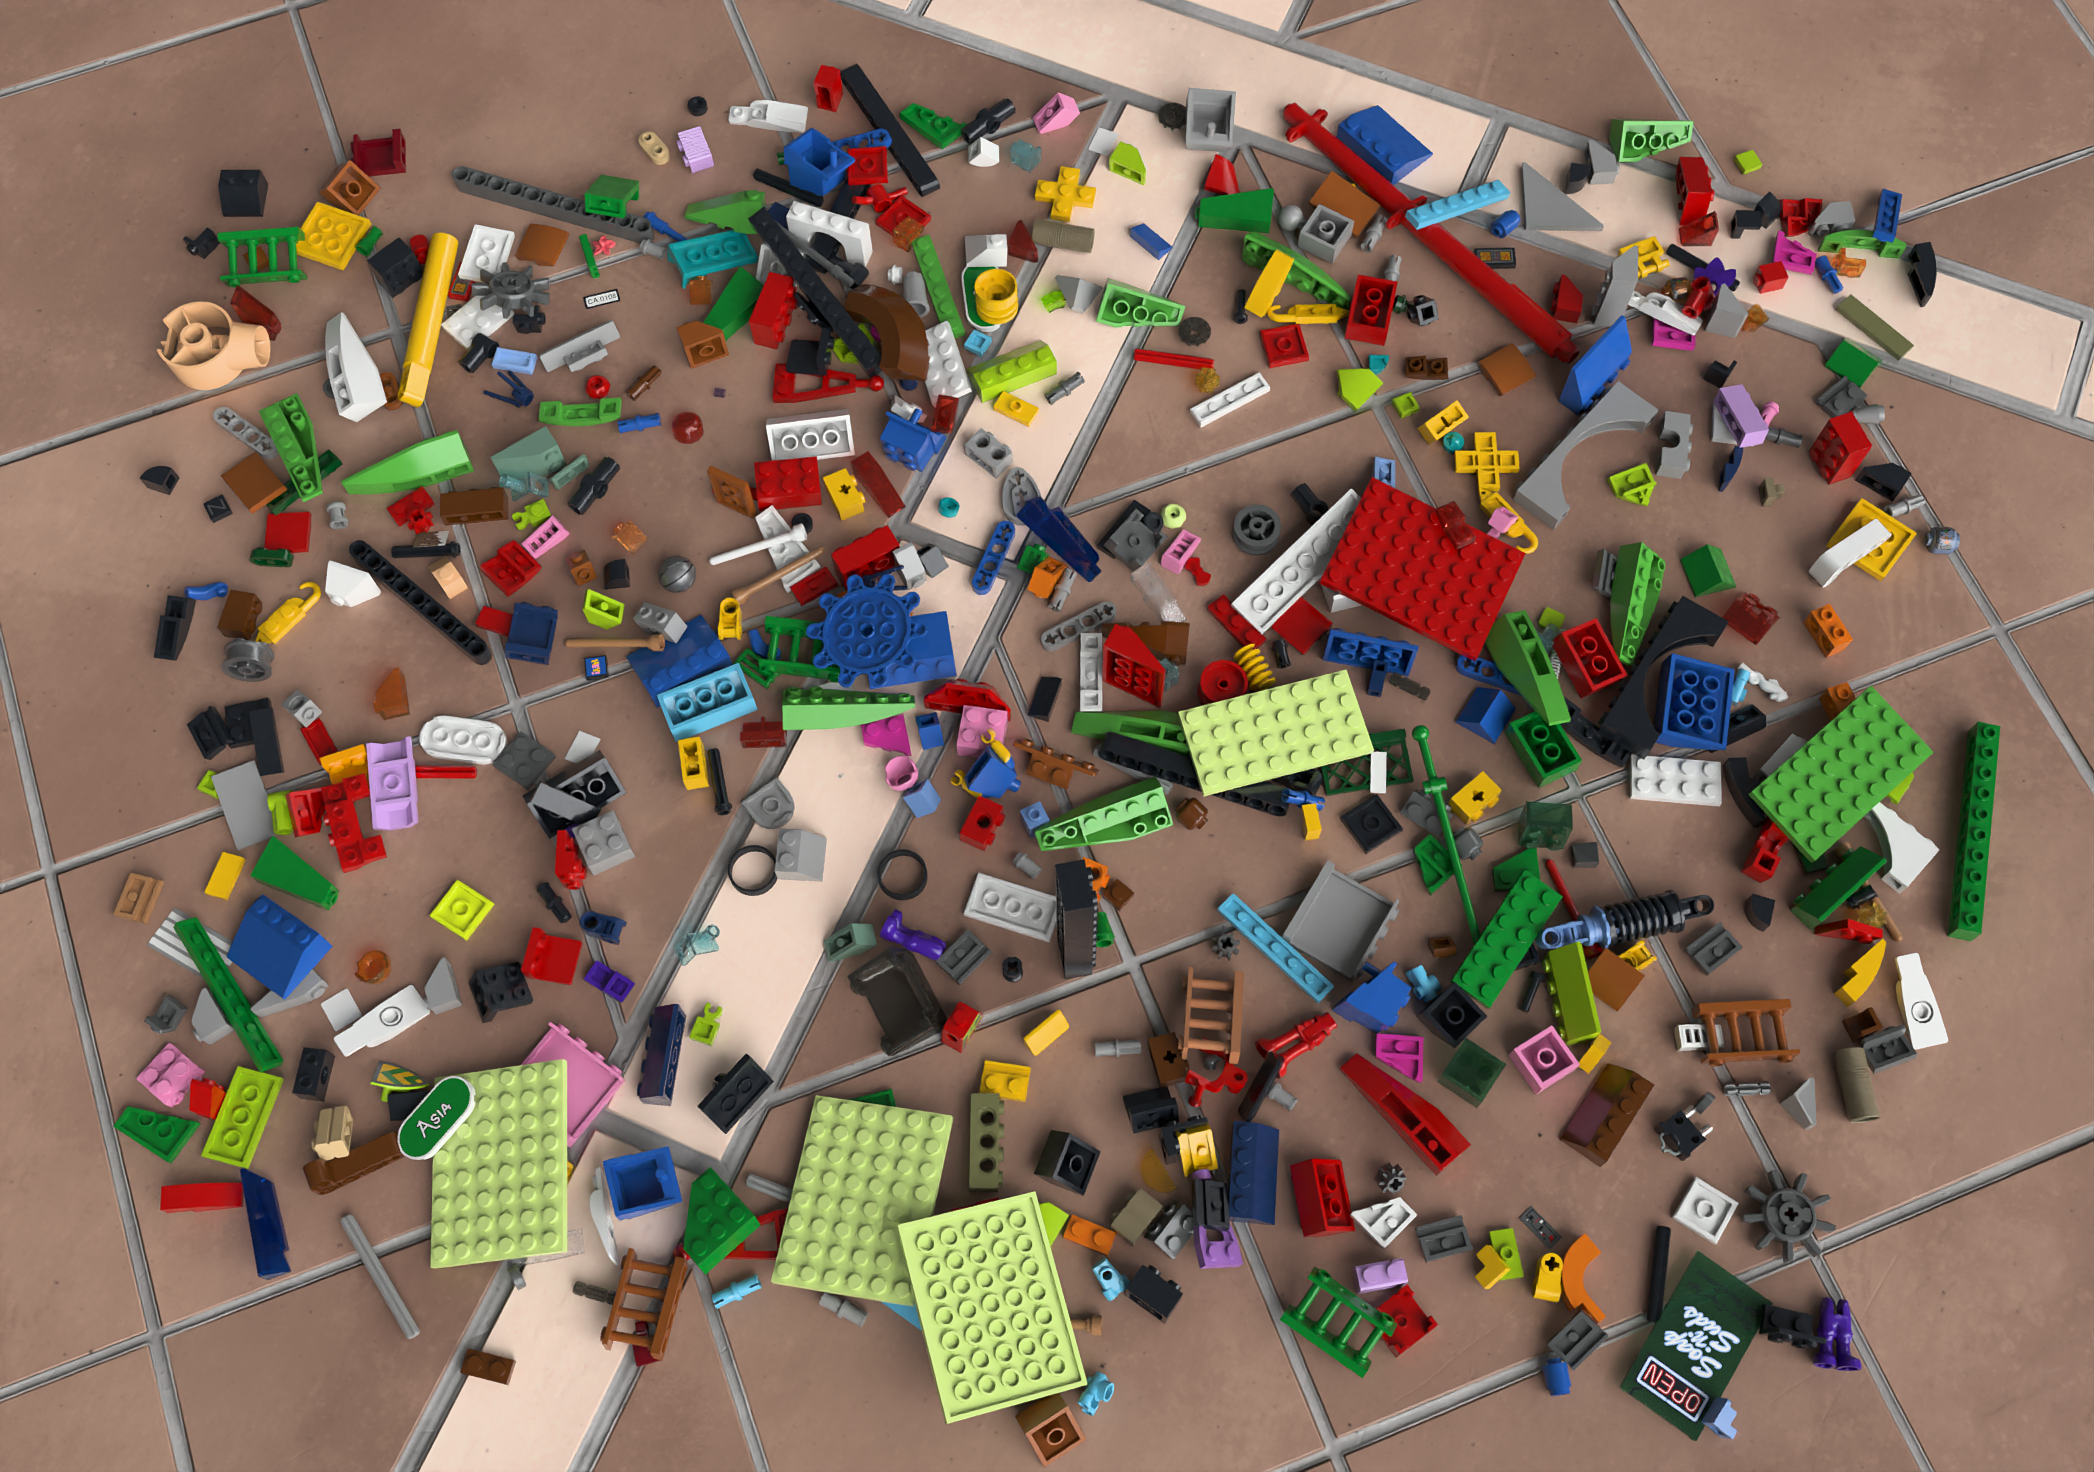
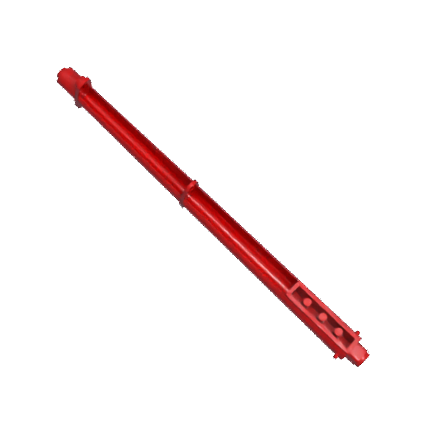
M1297 103L1288 104L1284 108L1283 119L1292 126L1285 133L1286 140L1292 143L1304 136L1391 215L1385 225L1388 229L1402 224L1551 358L1557 357L1567 364L1575 360L1579 350L1570 341L1573 334L1514 283L1512 285L1508 283L1439 223L1417 230L1405 217L1407 210L1425 205L1427 202L1426 196L1422 195L1414 200L1409 199L1322 126L1321 123L1328 116V112L1325 109H1318L1311 116Z

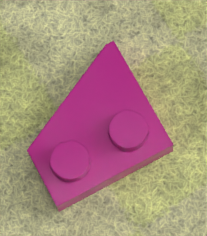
M1778 231L1772 263L1782 261L1785 270L1812 275L1816 253L1804 248L1796 240L1794 242L1784 237V232Z
M1652 317V346L1694 350L1695 335H1691Z
M1377 1033L1375 1058L1417 1083H1422L1424 1037Z

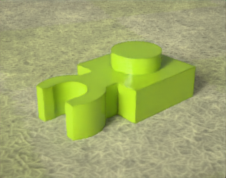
M544 499L525 506L526 512H516L512 515L514 522L522 520L520 523L515 524L518 530L525 529L529 523L536 527L551 517Z
M708 1002L704 1007L705 1017H697L689 1038L712 1047L721 1026L715 1021L722 1016L723 1009L719 1006L715 1013H710L712 1005Z

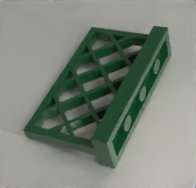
M1405 728L1369 734L1373 749L1379 752H1387L1386 757L1396 763L1390 772L1386 770V787L1413 783L1414 779L1405 740L1407 737ZM1401 745L1402 755L1399 759L1388 753L1392 746ZM1366 755L1360 756L1361 759L1356 766L1343 760L1338 763L1334 770L1326 765L1320 766L1326 796L1369 790L1370 784H1366V782H1371V772L1369 775H1366L1357 768L1363 759L1370 764L1371 759ZM1341 763L1353 770L1347 779L1336 772ZM1397 765L1406 770L1407 778L1399 779L1392 774ZM1354 772L1365 778L1362 785L1355 786L1349 781ZM1333 775L1344 782L1340 789H1330L1329 780Z

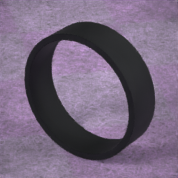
M759 845L742 847L733 854L729 861V879L734 888L744 895H762L775 885L778 879L775 869L771 880L766 885L750 890L738 886L733 881V866L742 855L749 852H762L768 855L774 861V865L776 859L765 847Z
M900 849L892 851L881 860L878 866L877 876L880 887L892 899H912L918 896L926 886L928 874L925 862L917 853L911 850ZM899 856L912 857L920 862L924 868L922 883L917 889L906 894H897L889 891L881 881V873L886 863Z

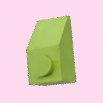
M1120 141L1109 158V171L1145 185L1146 168L1138 149L1131 144Z
M587 589L582 610L589 623L608 630L621 624L624 604Z

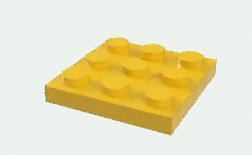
M317 202L300 228L305 233V241H298L296 244L297 255L344 271L356 251V244L364 238L371 226V222L367 218Z
M1861 498L1826 546L1831 549L1874 519H1878L1892 535L1879 547L1853 564L1879 581H1882L1917 533Z

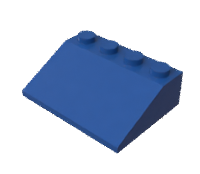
M1379 105L1354 113L1338 125L1336 137L1393 185L1433 155L1427 147Z
M1623 315L1617 319L1570 371L1558 402L1576 415H1579L1583 410L1587 411L1592 406L1593 399L1596 396L1599 398L1606 390L1605 386L1608 383L1612 384L1619 375L1617 373L1620 370L1624 371L1631 362L1629 358L1632 348L1626 318Z
M947 611L910 616L913 621L926 623L928 632L922 638L912 639L907 646L908 650L915 656V664L910 668H904L900 664H893L888 667L886 671L887 682L883 687L957 676ZM866 627L862 635L867 637L874 631L873 628ZM868 675L870 689L882 688L874 686Z
M702 615L685 623L688 627L677 644L665 640L663 651H652L648 647H642L626 656L657 708L661 707L657 698L658 694L733 665L726 649Z
M1335 628L1328 631L1323 661L1372 670L1374 660L1388 662L1387 673L1409 676L1419 646L1410 644L1405 640L1394 641L1383 636L1372 637L1362 632L1351 633Z
M1673 653L1670 654L1661 664L1654 729L1660 733V736L1655 743L1678 748L1726 750L1735 669Z
M262 894L246 911L226 957L285 1000L333 946L314 929Z

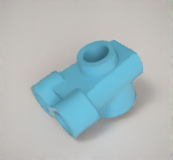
M1738 669L1733 683L1731 705L1737 706L1738 701L1743 702L1747 693V689H1744V686H1746L1750 672L1745 669Z
M1422 965L1414 967L1405 973L1409 981L1413 983V992L1419 1000L1423 999L1424 1002L1430 1001L1437 996V992L1441 991L1439 980L1434 975L1427 977V973Z
M1105 1257L1091 1268L1103 1287L1101 1292L1108 1301L1113 1300L1120 1292L1125 1291L1131 1283L1126 1275H1121ZM1105 1271H1110L1108 1275L1103 1276Z
M1096 1371L1093 1377L1089 1376L1087 1378L1088 1385L1084 1386L1085 1391L1082 1392L1077 1402L1082 1406L1081 1410L1090 1416H1093L1096 1412L1099 1401L1108 1402L1114 1391V1384L1109 1382L1106 1375Z

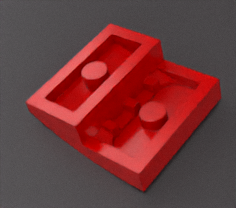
M515 540L499 548L497 556L480 565V571L507 597L523 587L541 570V565Z
M1300 597L1276 620L1271 628L1305 655L1315 642L1325 635L1333 623L1304 598Z

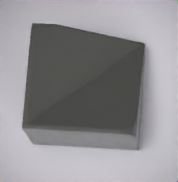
M1597 842L1571 846L1573 868L1597 867L1599 864Z

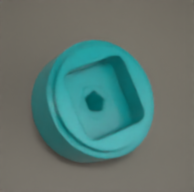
M1450 432L1445 435L1442 446L1446 452L1454 454L1455 451L1462 450L1464 438L1457 432Z
M942 498L938 505V512L944 517L952 518L958 514L960 505L953 498Z

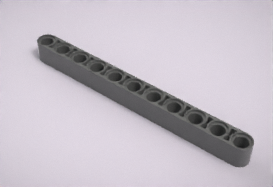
M464 166L457 167L452 171L456 187L462 193L640 244L644 239H650L651 242L654 240L655 236L651 222L646 218L626 213L624 218L585 212L584 200Z

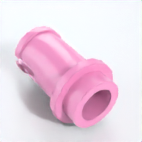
M1769 401L1763 405V411L1760 415L1768 426L1774 415L1779 413L1778 404Z

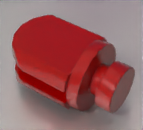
M421 234L415 235L410 239V248L414 252L419 264H425L430 243L427 237Z

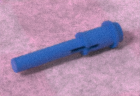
M648 211L644 214L643 218L648 219L651 222L652 228L660 234H666L677 242L689 240L670 228L669 224L658 218L654 212Z

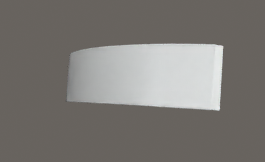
M1081 633L1080 711H1102V633Z

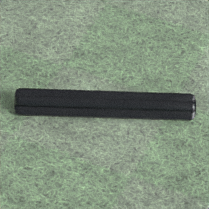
M757 168L753 173L755 180L817 207H821L824 203L823 196H818L807 190H801L790 185L789 181Z
M1671 244L1666 251L1667 255L1694 270L1696 267L1706 269L1709 264L1675 244ZM1735 279L1728 288L1733 292L1736 291L1740 281Z
M1658 1226L1656 1229L1647 1310V1321L1652 1323H1660L1662 1320L1671 1228L1666 1226Z

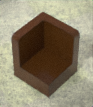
M1872 1007L1842 1021L1852 1042L1861 1040L1866 1035L1875 1034L1883 1028Z

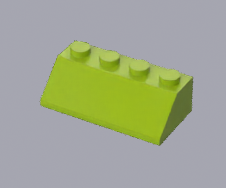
M1039 340L967 368L966 372L981 402L984 403L1000 397L1003 391L1010 393L1056 375L1057 360L1049 345Z
M1581 941L1548 951L1542 960L1543 970L1548 974L1549 978L1547 982L1548 993L1553 996L1554 1001L1552 1012L1554 1017H1557L1559 1023L1557 1033L1566 1046L1591 1043L1601 1033Z

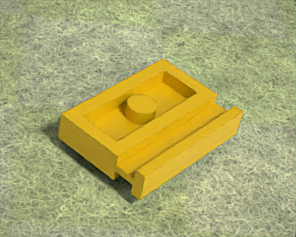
M985 1060L979 1093H999L1001 1099L1026 1102L1031 1067Z
M1209 1124L1187 1129L1183 1133L1176 1132L1181 1150L1179 1153L1185 1177L1198 1170L1208 1169L1212 1171L1218 1169L1212 1131Z

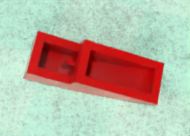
M196 1183L161 1186L160 1210L166 1213L240 1208L243 1207L244 1183Z

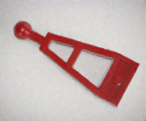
M776 363L772 399L774 403H798L856 393V388H870V390L878 392L883 389L884 380L878 375H873L869 379H857L856 374L828 369L827 376L811 375L823 378L822 389L795 393L797 374L786 371L787 363ZM830 379L849 382V384L830 387Z
M788 1208L772 1211L756 1218L761 1226L775 1221L778 1250ZM744 1240L736 1247L737 1250L730 1252L724 1259L776 1260L778 1251H746ZM679 1243L673 1249L674 1259L676 1257L685 1258L686 1261L690 1259L683 1249L684 1243Z

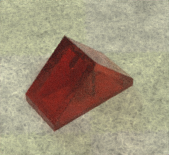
M1713 211L1680 227L1681 245L1712 246L1719 231L1717 213Z
M1019 220L1008 242V255L1036 263L1038 262V249L1022 220Z

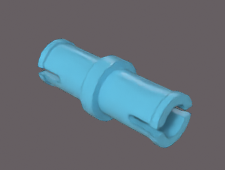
M754 1274L738 1283L734 1281L730 1284L731 1286L711 1294L713 1303L716 1302L715 1307L718 1309L734 1300L740 1301L743 1299V1296L761 1289L762 1285L760 1279H757L758 1275Z

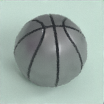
M672 556L661 564L658 578L661 585L667 591L682 593L689 590L694 584L696 569L689 559L683 556Z

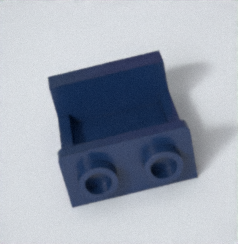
M527 602L515 603L508 642H506L505 658L549 665L558 620V610H554V608L549 606H533Z

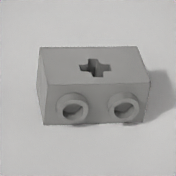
M646 602L643 603L633 618L646 634H663L665 640L676 644L688 627L676 612Z

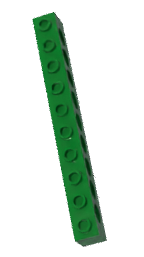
M1979 721L1967 734L1948 937L1970 942L1982 934L2001 726Z

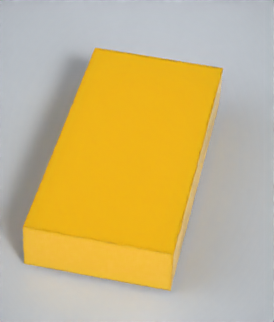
M222 852L204 893L228 901L246 859Z

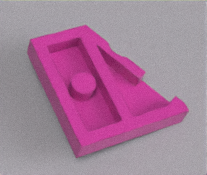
M904 714L861 724L865 746L881 748L889 752L896 751L904 753L905 756H912Z

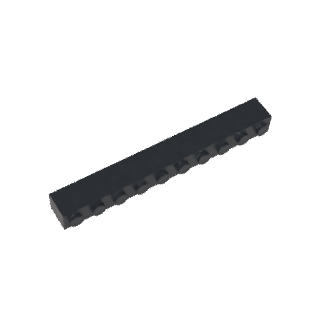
M765 207L749 217L748 220L752 228L787 273L793 277L794 282L869 378L881 372V355Z

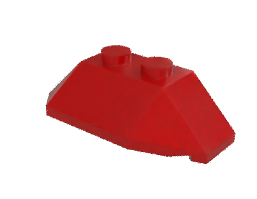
M964 679L948 680L924 696L925 709L962 714L964 705L1007 711L1008 721H1011V709L996 689L985 682L970 683Z

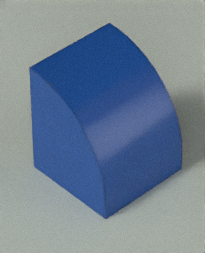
M937 712L915 717L923 750L943 746L944 741Z

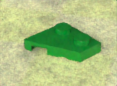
M1429 834L1414 848L1413 852L1427 892L1431 896L1454 875L1448 851Z
M1536 846L1523 851L1492 869L1494 892L1509 891L1523 870H1527L1540 880Z

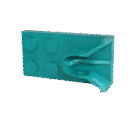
M734 230L668 244L667 260L676 265L682 276L681 286L683 289H686L690 282L704 278L709 273L758 262V256L746 234L734 232Z

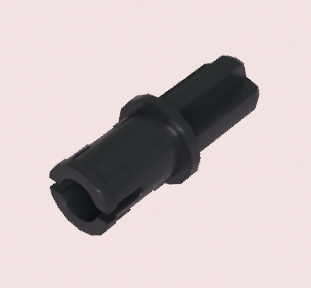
M548 882L541 884L537 888V893L540 894L547 904L546 908L553 912L561 924L567 923L572 918V915L562 903L563 899L561 896L556 895Z

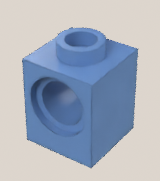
M1040 801L1020 810V820L1030 838L1036 836L1034 830L1050 822Z

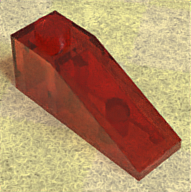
M236 286L230 304L242 323L263 326L267 330L269 339L275 341L277 334L281 331V322L276 314L243 288Z
M869 451L851 461L853 474L888 518L905 508L902 499Z

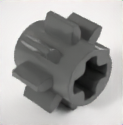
M1221 931L1220 938H1213V942L1217 945L1212 947V952L1217 951L1219 960L1222 957H1227L1228 961H1230L1232 953L1238 955L1239 950L1235 947L1240 944V940H1234L1233 932L1230 935H1225ZM1230 944L1226 949L1222 948V945Z
M1390 1162L1381 1166L1378 1170V1176L1375 1177L1379 1188L1383 1192L1388 1189L1392 1194L1400 1191L1404 1186V1180L1407 1179L1399 1164L1393 1167Z

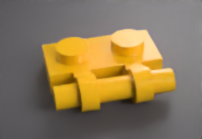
M1655 236L1620 248L1617 253L1621 256L1631 247L1638 246L1639 279L1645 278L1653 272H1661L1664 268L1670 266L1668 259L1661 261L1659 258L1663 256L1664 250ZM1650 261L1652 264L1645 266L1643 263Z

